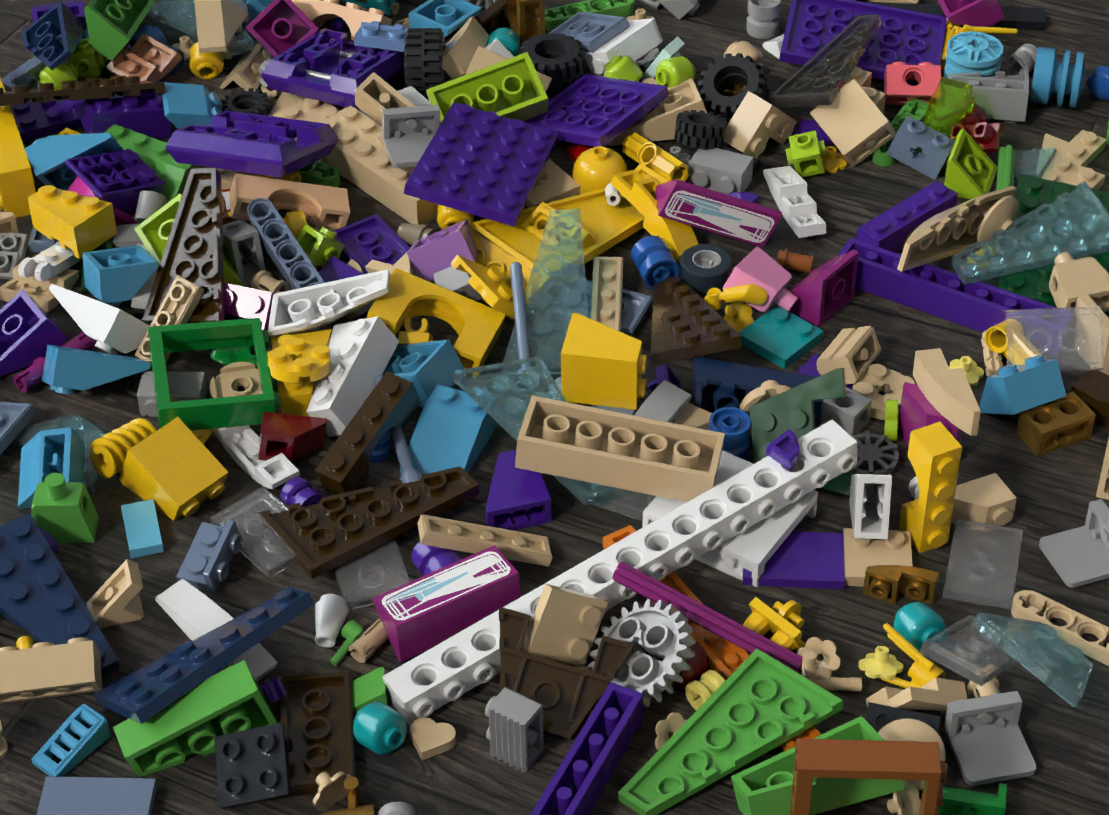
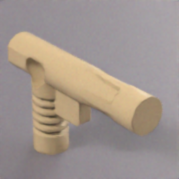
M805 651L803 653L802 676L827 691L861 692V677H830L829 668H816L817 654L815 652Z

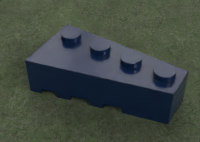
M693 357L692 405L710 413L723 407L740 409V404L745 396L752 390L760 387L765 381L774 380L779 385L794 388L816 377ZM821 399L813 401L815 426L820 425Z

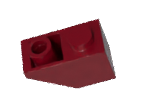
M263 412L258 460L267 461L283 453L292 463L323 448L327 418Z

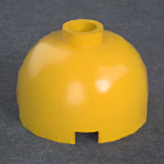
M597 146L584 151L577 158L573 167V179L580 185V194L606 188L611 183L613 175L626 172L627 166L619 153L610 148Z

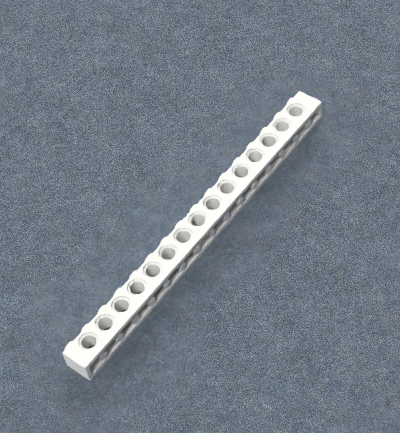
M830 420L798 439L800 449L799 460L791 471L767 456L545 584L602 597L608 601L606 613L613 606L636 595V592L612 579L613 573L620 562H624L644 574L661 581L668 574L680 567L687 566L697 557L709 550L716 549L721 543L735 535L742 534L747 528L763 519L771 517L776 511L788 504L797 502L807 493L824 486L838 475L850 471L857 465V441L834 420ZM545 584L503 608L525 613L533 618ZM499 610L382 676L386 687L387 699L404 716L408 725H411L418 718H426L436 709L450 701L457 700L462 694L479 684L488 682L493 676L501 672Z

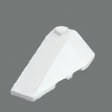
M389 269L273 294L268 326L269 336L275 337L285 334L318 331L387 294L390 283Z
M51 284L49 290L82 331L97 341L95 347L112 354L113 350H117L126 354L137 349L148 331V327H150L148 324L116 307Z

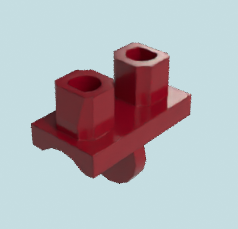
M978 122L976 125L964 126L963 124H954L952 126L950 134L952 140L956 141L959 131L964 128L987 156L991 152H999V138L1004 130V126L1001 123L988 124L987 122Z

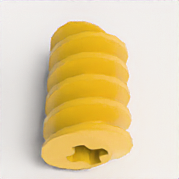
M136 418L120 428L114 429L112 432L95 439L89 448V458L95 471L106 479L113 477L115 473H120L128 449L156 432V428L146 419Z

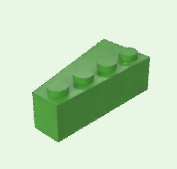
M245 660L207 678L143 724L128 718L113 728L126 761L137 777L140 778L184 763L185 756L194 753L203 754V756L214 753V737L277 724L278 721Z
M862 716L813 738L885 741ZM795 747L731 776L738 808L743 815H789ZM813 777L809 815H815L905 790L904 781L895 779Z

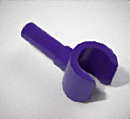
M279 677L274 680L267 678L264 681V685L260 686L268 704L288 695Z

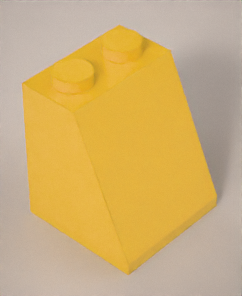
M572 313L561 350L562 401L637 410L639 398H645L647 379L642 378V374H645L647 367V355L642 354V341L579 313Z
M177 417L128 449L119 481L143 500L154 499L155 508L175 521L182 515L186 517L192 515L200 507L201 502L208 497L212 500L219 496L225 489L224 483L229 472L182 420Z

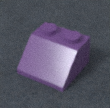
M467 219L415 241L407 251L417 276L434 284L433 274L451 267V262L457 254L474 262L478 257L471 227Z

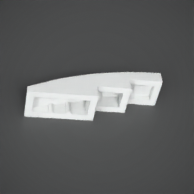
M791 166L763 170V175L779 210L798 238L826 234V222L817 214V204L807 193V182Z
M184 579L179 580L155 598V601L192 641L234 619L209 597ZM258 643L223 668H226L228 665L233 666L245 660L258 682L276 668L277 661Z

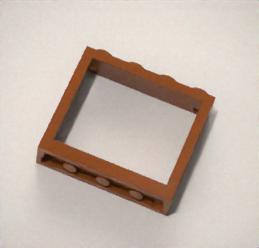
M796 738L789 815H809L813 777L924 780L919 815H939L938 807L943 805V784L940 782L947 781V763L940 761L938 742Z

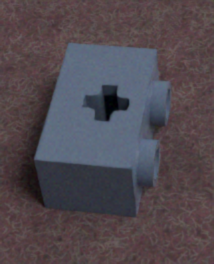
M907 115L886 154L935 180L948 159L955 141Z

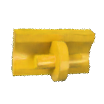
M757 597L749 603L752 613L743 623L744 627L761 636H764L769 630L774 634L770 640L790 651L795 650L798 652L800 648L805 647L806 644L801 641L802 632L798 629L805 622L799 616L801 605L798 602L790 600L786 604H782L780 601H777L773 605V609Z

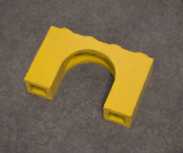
M395 268L390 276L389 292L374 301L368 311L367 318L379 316L395 337L407 317L433 316L446 321L456 330L459 336L453 348L465 368L461 375L475 380L500 335L506 314Z

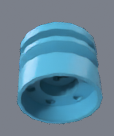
M973 31L952 36L947 45L943 87L945 88L947 74L980 72L981 77L995 76L996 71H1000L1003 56V45L1000 40L992 35Z

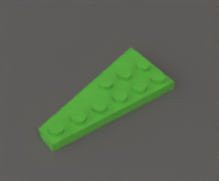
M756 649L618 792L619 801L639 815H657L843 709V700L761 650Z

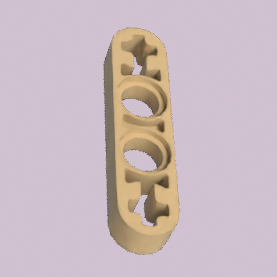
M1022 590L1015 594L1011 608L1014 619L1109 666V627L1035 591ZM1060 618L1066 621L1067 625L1057 626L1051 623L1050 620ZM1090 633L1098 637L1099 640L1094 642L1086 641L1081 635Z

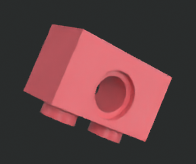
M905 62L887 64L884 73L885 104L905 105L910 100L918 99L927 102L929 105L938 106L941 97V65H934L930 62H923L918 65H907ZM914 79L919 85L911 86L907 84L906 80Z

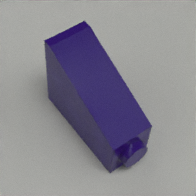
M516 450L499 453L486 504V526L518 530L551 523V497L541 473L515 468Z

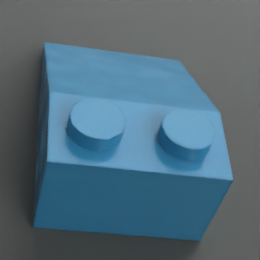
M111 133L52 135L37 139L32 145L24 148L36 177L45 185H52L55 188L66 191L78 176L65 163L67 159L125 150Z
M450 340L397 345L382 375L388 371L412 382L421 401L419 407H424L437 384L450 388L457 383L456 379L465 371V368Z
M47 345L42 381L49 384L50 389L55 390L57 393L74 395L75 389L84 391L148 370L151 367V362L128 356Z
M437 384L424 404L408 446L414 468L424 475L461 466L469 473L496 429L495 399Z

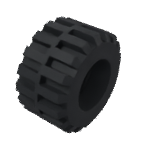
M409 28L405 35L404 68L406 88L412 86L421 95H427V89L445 83L446 71L443 69L445 38L441 28Z
M561 33L539 34L536 37L528 38V41H524L522 47L519 48V55L528 52L537 72L552 78L546 91L547 96H556L585 74L584 46L581 45L579 40H574L572 36H566Z
M728 53L725 54V58L721 59L720 56L715 58V63L709 62L706 65L707 71L701 72V80L698 81V92L706 112H712L714 115H720L721 118H725L726 126L748 91L769 103L768 96L770 91L763 69H761L757 61H753L752 57L747 55L744 58L742 53H737L736 56ZM733 85L746 86L738 95L730 97L722 95L727 88Z

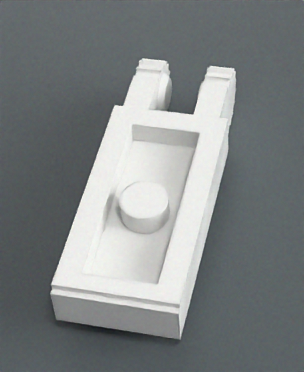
M58 241L55 245L41 251L35 257H27L22 260L18 267V274L24 278L35 275V280L45 282V280L59 275L83 260V257L78 259L74 256L72 249L62 248L60 241Z

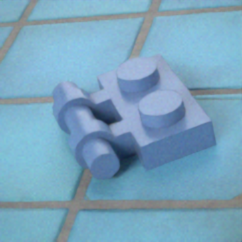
M372 21V23L361 22V27L355 34L354 45L404 52L405 35L409 28H405L402 24H395V26L383 25L380 21Z

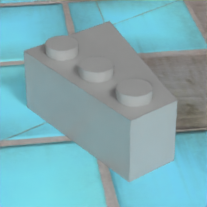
M1029 69L1020 70V75L1005 76V71H996V75L992 77H981L980 72L947 74L943 115H946V112H950L951 107L955 104L975 102L978 104L980 111L985 110L986 121L997 119L1007 123L1025 122L1029 96Z

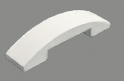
M249 425L212 429L234 461L262 486L274 489L300 476L299 470L283 453L267 461L258 460L259 436Z

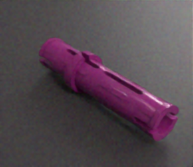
M81 332L61 347L90 350L95 347V340ZM38 357L33 361V365L13 377L15 386L21 389V392H27L42 381L45 357Z

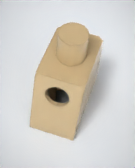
M1069 252L1059 254L1054 260L1055 266L1049 281V289L1056 307L1074 313L1077 296L1087 293L1103 312L1109 311V273L1095 258L1086 257L1074 260Z

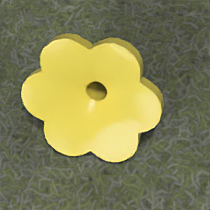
M962 356L960 360H952L950 366H948L949 369L962 368L970 386H976L979 383V379L984 376V370L978 367L977 363L969 356Z
M877 646L875 653H868L864 659L858 662L859 669L865 671V675L873 679L880 677L887 680L894 679L897 673L903 672L904 667L901 662L896 660L894 655L889 654V649L885 646Z

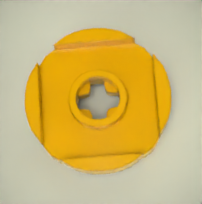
M289 338L286 340V345L279 346L267 354L270 375L283 382L300 383L299 377L310 376V382L325 377L330 372V348L326 345L305 343L302 338Z

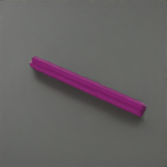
M620 562L616 567L612 577L615 582L655 603L662 600L667 606L672 604L689 621L751 654L756 649H759L795 672L799 673L801 670L803 657L624 562Z

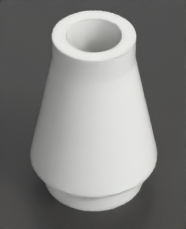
M325 594L315 604V643L321 647L330 648L335 645L336 638L349 613L347 601L343 597L336 594Z

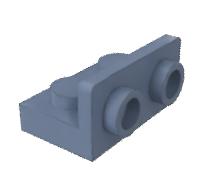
M36 57L27 60L26 63L1 79L5 92L12 91V86L29 85V89H37L38 81H40V72L47 66Z
M227 520L225 527L206 522L201 523L176 576L177 581L184 579L197 589L216 593L220 582L225 581L228 576L229 563L233 554L238 553L241 547L242 536L235 521Z

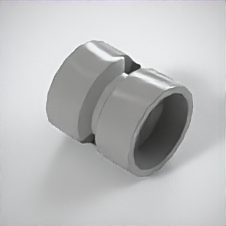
M748 0L747 33L758 39L775 37L780 29L781 0Z

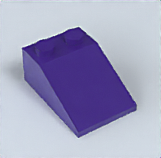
M23 289L0 309V377L32 365L33 361L38 357L46 356L47 345L60 346L68 339L48 313Z

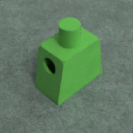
M61 473L47 475L44 482L37 484L32 501L31 516L38 528L50 533L57 543H95L100 519L85 485L81 482H65V478Z

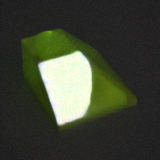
M941 77L925 110L923 124L945 135L950 133L954 124H961L966 113H971L975 104V97H972L973 85Z

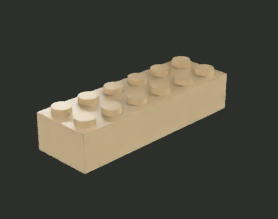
M352 106L344 108L318 122L329 124L338 136V143L330 155L324 157L325 163L337 167L340 170L341 176L411 224H426L437 218L438 204L404 194L405 184L416 166L407 169L392 166L382 140V126Z
M532 395L517 438L515 468L688 502L715 487L725 433Z

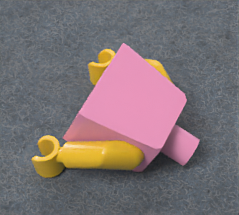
M757 246L737 266L732 267V273L722 288L723 292L718 288H711L708 290L704 300L714 310L720 309L722 307L721 300H725L726 303L743 301L761 312H766L776 303L789 312L797 302L798 297L785 289L792 279L791 274Z

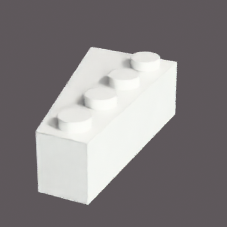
M379 316L333 326L328 342V347L330 348V372L325 377L316 381L307 409L310 417L327 418L325 433L328 437L341 435L376 387L375 377L383 374L399 343V340Z

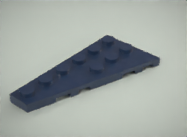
M292 587L283 589L274 598L193 641H186L180 644L169 654L93 693L100 706L143 724L315 603L307 591Z

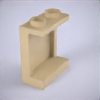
M855 79L843 85L835 94L818 104L810 112L816 123L822 128L852 168L896 135L890 122Z

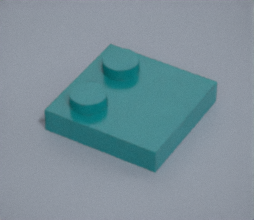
M778 305L739 332L741 335V345L783 369L789 367L823 340L824 333L823 330L791 312H787Z

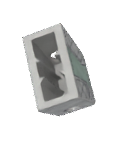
M237 220L222 225L223 252L243 282V287L251 285L254 276L259 271L266 270L258 230L244 220Z

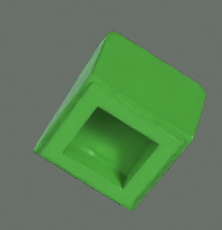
M384 667L377 668L351 681L353 712H358L362 707L372 702H383L387 705L386 687L382 678L385 675Z

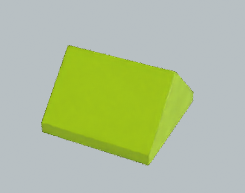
M964 128L959 131L947 161L944 185L958 193L957 197L971 200L990 192L998 167Z

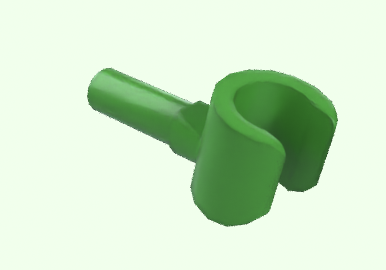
M355 620L347 622L342 628L341 635L346 640L330 660V663L334 666H337L349 651L348 647L364 634L363 627Z

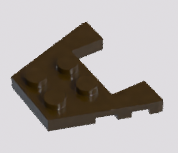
M500 607V690L502 691L504 687H507L542 704L543 732L572 740L602 697L609 683L613 681L633 652L634 644L602 635L593 669L588 671L522 652L532 617L525 613Z

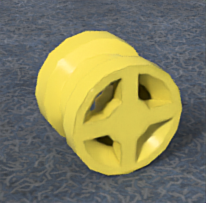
M708 670L701 675L699 681L694 680L687 684L685 694L691 706L697 711L725 680L716 671Z

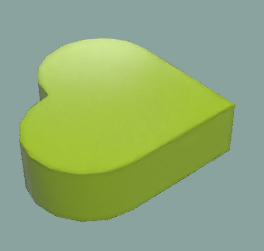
M887 399L885 401L884 435L890 441H897L898 400Z

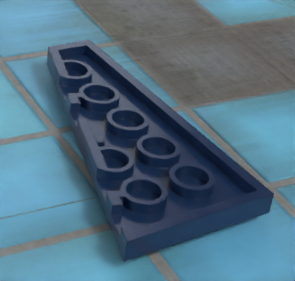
M25 514L1 525L0 613L17 627L24 628L38 643L67 644L68 640L79 637L88 638L89 641L93 640L100 649L102 676L120 668L117 656L31 514Z

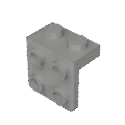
M437 104L382 109V140L393 167L407 169L417 165L439 128L440 110Z
M1102 499L1089 502L1085 526L1045 536L1039 541V548L1066 586L1075 588L1109 578V508Z
M1018 691L995 693L989 696L960 699L948 703L943 731L962 776L968 785L977 786L1035 774L1036 763L1018 726L1022 707V699Z

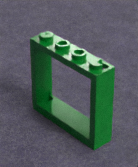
M260 318L148 327L159 429L177 417L190 430L261 424L263 412L275 413V407L281 406L279 391H273V389L277 388V381L270 375L267 354L271 351V349H265L269 348L268 330H262ZM254 346L262 394L178 402L170 401L164 353Z

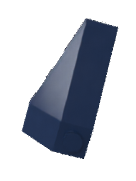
M60 1L22 32L23 45L47 67L54 70L75 51L84 35L82 21Z

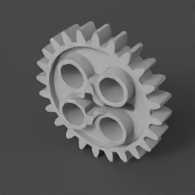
M650 599L646 600L644 607L637 601L634 602L631 612L623 607L621 618L617 619L612 615L610 619L613 625L610 628L606 626L600 628L606 637L634 644L633 654L631 653L612 683L643 693V706L646 708L649 707L652 697L661 702V692L664 690L672 694L674 692L671 685L673 681L680 683L684 681L679 673L681 670H690L691 667L685 660L695 656V653L689 647L696 643V640L690 635L694 629L687 623L688 619L672 604L667 606L662 600L654 604ZM595 638L594 642L599 646L602 638ZM598 649L590 651L589 655L596 659ZM595 661L588 664V668L591 671L593 669Z

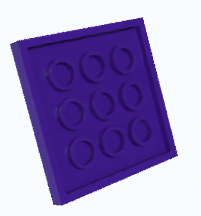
M584 74L548 101V112L523 122L536 127H546L553 132L559 133L557 141L571 142L575 145L606 147L611 140L624 133L633 123L641 120L651 109L658 107L659 103L669 96L667 86Z

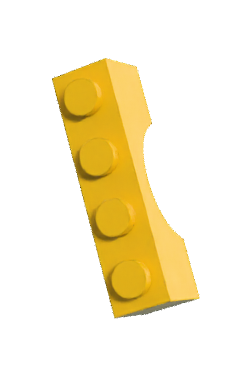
M941 422L913 430L910 433L908 458L916 473L919 498L901 504L899 529L901 531H910L911 544L919 554L939 548L947 544L949 539L962 446Z

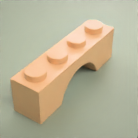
M291 0L319 29L331 19L342 18L349 26L353 41L355 40L356 32L361 27V22L372 23V21H380L381 24L390 26L392 23V19L384 16L385 11L375 8H369V12L361 10V5L347 2L346 6L338 5L339 0Z
M235 173L229 192L231 218L250 220L247 206L256 198L268 199L276 210H303L305 217L312 223L314 228L319 230L322 226L332 231L345 227L350 214L348 194L345 188Z

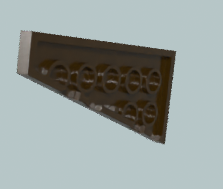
M459 466L424 474L420 480L405 484H403L402 480L389 482L390 487L373 491L371 486L322 497L320 503L304 507L300 503L288 505L287 511L271 514L270 510L258 512L259 520L310 578L314 579L417 526L421 515L437 516L478 495L479 484Z

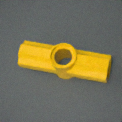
M636 132L626 135L622 142V152L639 164L642 163L669 181L677 179L685 182L689 176L688 165Z

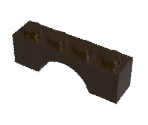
M386 371L315 469L326 491L336 495L358 490L363 486L369 477L370 459L380 438L394 426L405 427L421 404L412 382Z

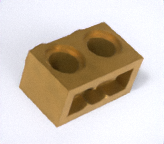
M1073 391L1067 393L1065 397L1020 412L1016 434L1039 457L1091 438L1096 414Z

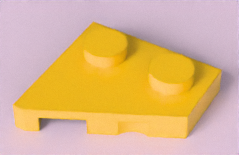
M457 254L452 260L451 265L455 269L472 276L468 283L492 308L514 317L512 289L504 282V275L495 267L487 268Z

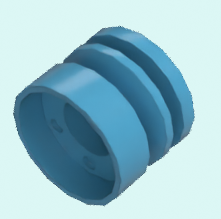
M1038 47L1029 103L1047 105L1052 93L1057 94V106L1062 107L1063 97L1068 95L1070 96L1068 108L1075 109L1076 103L1082 94L1085 78L1084 52L1077 51L1075 63H1069L1071 50H1066L1063 60L1060 62L1056 61V49Z

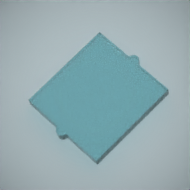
M1034 148L1032 150L1016 151L1014 181H1019L1020 174L1042 178L1057 154L1056 148Z

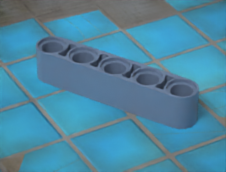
M266 198L252 200L247 206L251 225L258 230L262 245L285 280L289 283L291 289L294 290L325 283L272 202ZM309 278L306 281H300L301 279Z

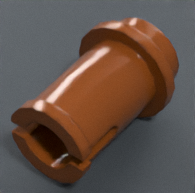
M785 248V251L779 250L776 262L784 269L810 274L814 256L788 252V249Z

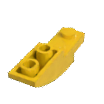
M636 170L614 174L611 185L645 216L643 227L651 235L663 238L673 257L680 260L685 250L699 245L690 225L658 216L655 190L656 186L662 183L656 177L644 179Z

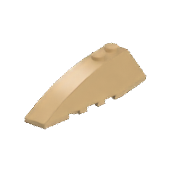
M1010 186L980 195L936 214L923 222L905 242L897 270L903 272L979 247L977 234L983 218L998 200L1005 196L1014 197L1017 188Z

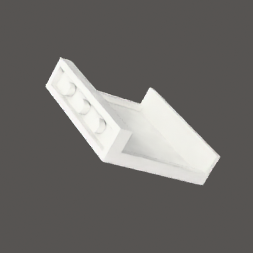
M722 450L715 486L750 467L753 463ZM813 490L807 493L797 502L788 504L776 511L771 517L752 525L742 534L735 535L721 543L716 549L709 550L697 557L696 560L740 580L743 578V568L752 572V585L758 587L759 577L764 573L766 562L805 515L812 518L816 516L818 492ZM656 496L643 511L642 528L687 502Z

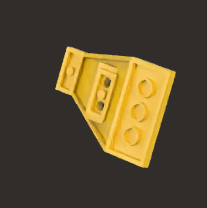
M642 163L635 169L644 179L656 177L662 184L669 182V180ZM605 188L549 203L542 201L537 206L523 209L515 227L490 219L474 222L470 227L478 253L475 262L487 268L495 267L505 277L503 279L504 282L511 289L510 265L513 262H519L522 265L526 312L528 314L556 281L642 229L645 216L626 198L620 199L618 205L610 206L606 201ZM483 298L480 299V300H482L483 302H485L487 305H489ZM506 314L505 317L515 324V316L512 317Z

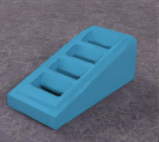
M83 703L31 759L32 764L50 777H63L111 737L107 720ZM79 736L81 739L78 741L75 737ZM65 745L71 749L69 752L63 749ZM53 755L61 759L59 764L51 759Z

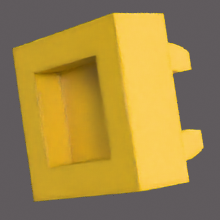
M407 317L405 319L404 327L406 331H399L398 344L433 341V336L430 333H426L429 328L426 318H422V326L418 330L412 329L411 318Z

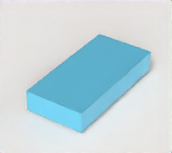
M154 499L121 505L131 559L164 552Z

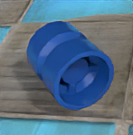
M654 235L647 236L634 245L631 251V258L648 288L653 290L654 283L663 282V279L667 277H679L680 268L663 238Z
M723 407L716 410L710 416L709 430L725 433L722 450L747 461L750 449V416L745 411L734 407Z

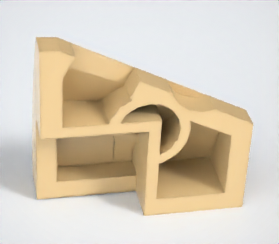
M934 678L920 688L909 686L904 690L884 687L868 697L866 703L867 707L868 703L871 702L906 710L947 711L949 702L967 699L964 682Z

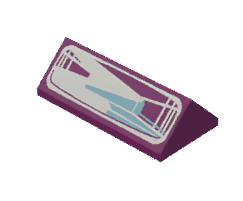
M677 179L659 184L655 190L658 216L760 247H764L782 216L781 211Z
M494 545L372 598L398 661L402 662L433 648L496 612L500 607H504L521 597L519 572Z

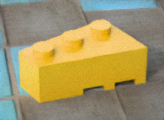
M52 185L42 186L37 192L27 197L33 228L50 240L57 239L60 241L62 248L72 249L74 256L78 259L83 257L84 252H91L118 234L113 205L110 202L99 200L97 197L80 195L74 191L58 189Z
M332 329L271 337L272 350L286 345V340L289 338H302L305 343L328 346ZM310 376L299 377L300 383H288L277 380L281 414L309 416L307 409L316 381L310 382Z

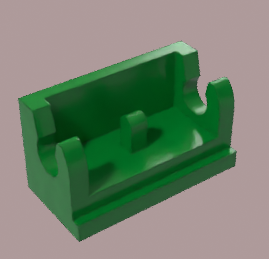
M999 783L997 794L943 786V805L938 807L939 815H1004L1007 784Z

